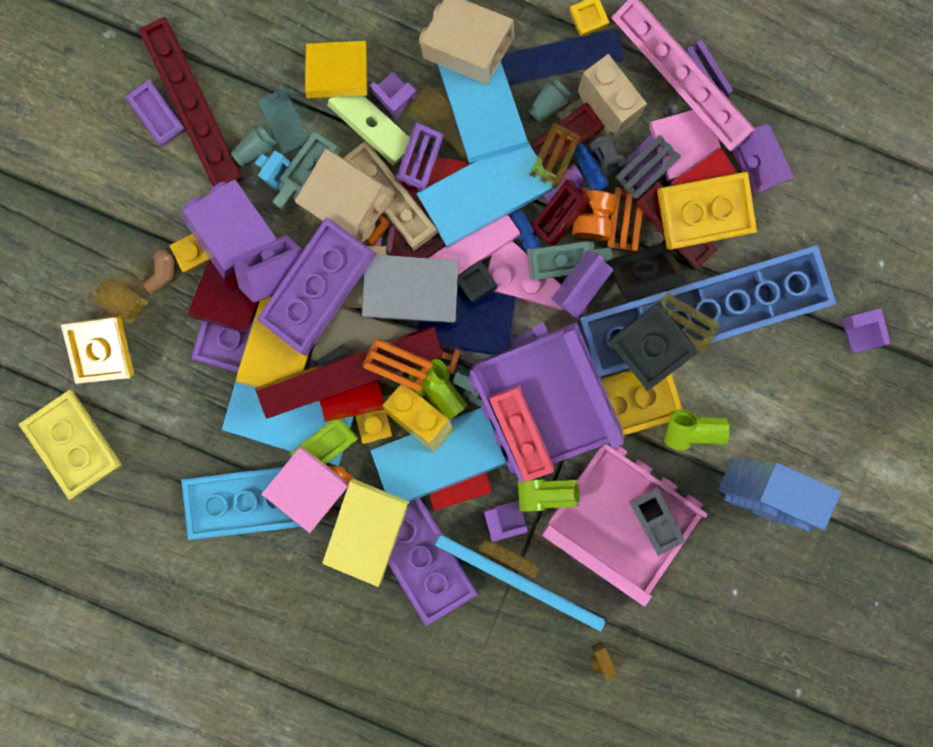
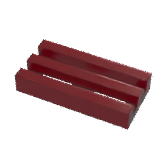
M566 179L531 225L548 246L556 245L590 202L589 197L582 194L583 191L575 187V183L572 180ZM570 192L571 195L569 196V198L566 200V202L563 204L561 208H558ZM553 215V219L550 221V223L547 225V227H546L545 229H543L544 225L547 223V221H548V220L550 219V217Z

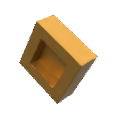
M603 642L592 646L594 656L590 657V661L596 674L603 673L606 681L618 677Z

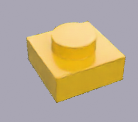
M585 0L569 8L580 38L609 26L610 22L600 0Z
M193 234L169 245L182 272L185 274L208 263V260H210Z
M385 410L356 416L363 444L393 436Z

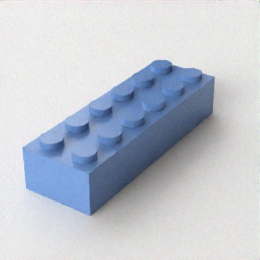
M739 458L731 459L717 490L725 494L723 500L740 508L752 510L751 513L766 520L785 524L810 533L813 528L825 531L842 493L777 462Z

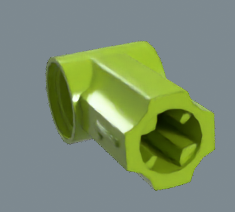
M437 358L431 360L433 365L431 369H428L427 377L421 383L422 388L420 392L414 391L420 396H426L440 413L451 420L468 405L449 381L450 375L446 365ZM409 375L410 379L415 380V376Z
M675 410L670 415L664 442L670 448L679 451L689 449L691 444H727L730 437V425L727 418L696 417L690 411Z
M532 479L527 482H519L518 480L519 511L547 510V508L579 506L580 487L578 480L545 481V479Z

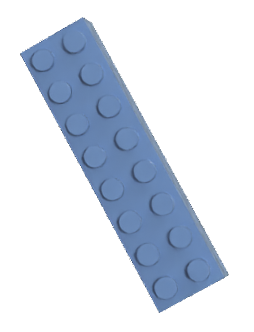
M818 245L584 316L579 318L577 323L599 376L603 377L629 369L608 343V340L658 301L697 348L836 305V300Z

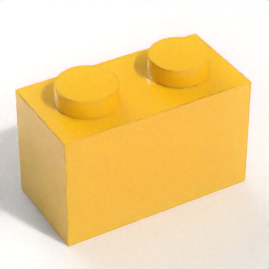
M403 384L382 405L390 418L433 453L454 430L447 417Z

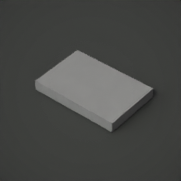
M376 255L364 272L361 317L455 323L458 260Z

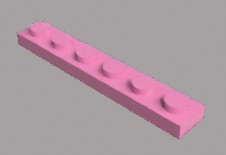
M628 0L611 17L730 151L736 149L756 130L640 0Z

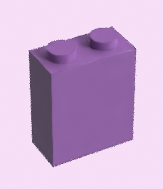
M235 179L229 183L224 181L217 184L211 189V193L202 199L200 197L193 198L185 204V209L182 210V220L223 279L235 273L232 258L277 240Z

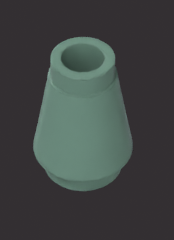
M554 78L550 83L547 81L527 112L540 124L543 120L568 104L567 100L572 94L559 80Z
M260 124L258 127L253 126L231 152V155L243 167L245 164L257 159L260 154L265 155L271 152L277 140L264 124Z

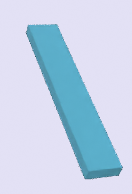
M441 534L437 535L433 543L436 547L600 632L602 631L605 621L599 616Z

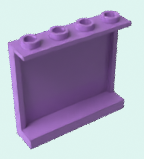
M577 323L473 364L469 371L468 379L474 392H479L483 401L481 403L483 414L487 420H492L495 427V440L499 447H504L508 455L506 457L507 466L512 474L516 473L519 482L524 481L489 400L490 395L520 385L553 464L610 443L612 448L624 444L625 433Z

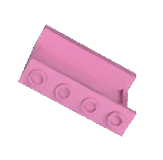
M606 444L598 448L577 479L580 487L579 506L557 508L541 531V535L645 607L652 597L650 592L684 543L658 556L629 501L657 487L685 541L701 517L706 518L708 514L701 510L704 504L689 494L684 498L675 492L678 486L665 477H662L659 481L650 475L653 469L638 459L635 463L625 457L627 451L622 447L612 448L611 445Z

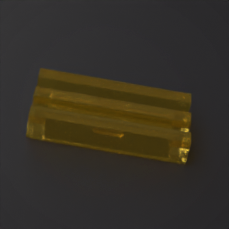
M553 123L529 175L534 178L537 175L541 177L540 181L544 183L549 181L552 183L551 187L557 189L581 136ZM557 132L560 134V137L546 168L543 169L541 165ZM566 138H568L571 142L557 174L554 175L551 171Z
M665 293L660 304L672 319L704 337L703 341L700 342L685 333L698 350L705 352L721 324L669 293ZM666 304H671L710 327L709 331L666 307Z
M484 538L479 546L480 551L534 579L540 570L538 564L496 542H492L488 538Z

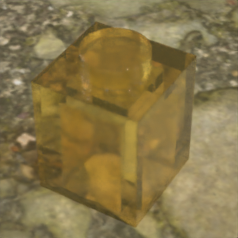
M111 276L110 279H105L96 290L97 296L94 298V301L113 316H121L122 323L129 325L133 323L149 302L121 279Z

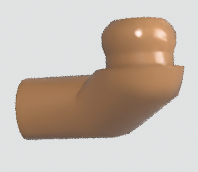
M163 249L156 251L153 255L154 275L142 283L151 295L165 286L174 277L173 256Z

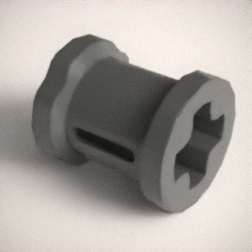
M608 134L598 137L590 145V151L593 155L597 156L601 164L600 168L605 176L618 173L627 163L625 157L619 154L615 146L616 140L614 136Z

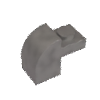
M657 487L629 501L658 556L686 542Z

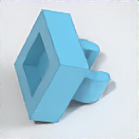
M274 151L270 158L260 154L254 163L262 168L257 176L271 188L280 192L278 189L281 183L279 178L291 162L277 151Z

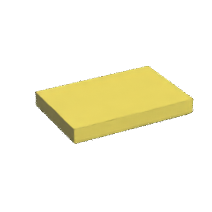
M68 390L18 424L68 500L74 499L122 466L73 390Z
M352 479L349 482L322 564L379 587L410 501Z

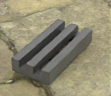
M659 135L615 179L637 200L681 158V155L672 149L673 147ZM660 145L662 150L627 182L624 178ZM668 154L671 158L636 191L632 186Z

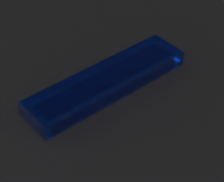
M618 29L507 53L503 56L501 64L509 86L588 69L607 54L611 56L614 62L623 61L624 53Z

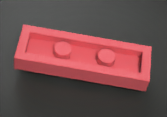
M520 385L490 395L489 400L524 481L527 482L554 472V465Z

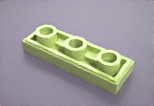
M365 96L331 97L328 100L327 106L390 164L395 166L402 159L410 137Z

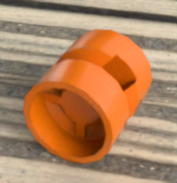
M582 190V194L588 196L590 202L574 221L572 235L588 240H610L613 222L609 219V216L615 212L617 196L603 191Z

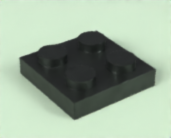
M665 243L607 260L608 265L614 269L611 275L626 302L640 300L645 296L669 291L686 284L683 270L670 250H667Z
M659 301L608 340V343L647 391L699 353Z

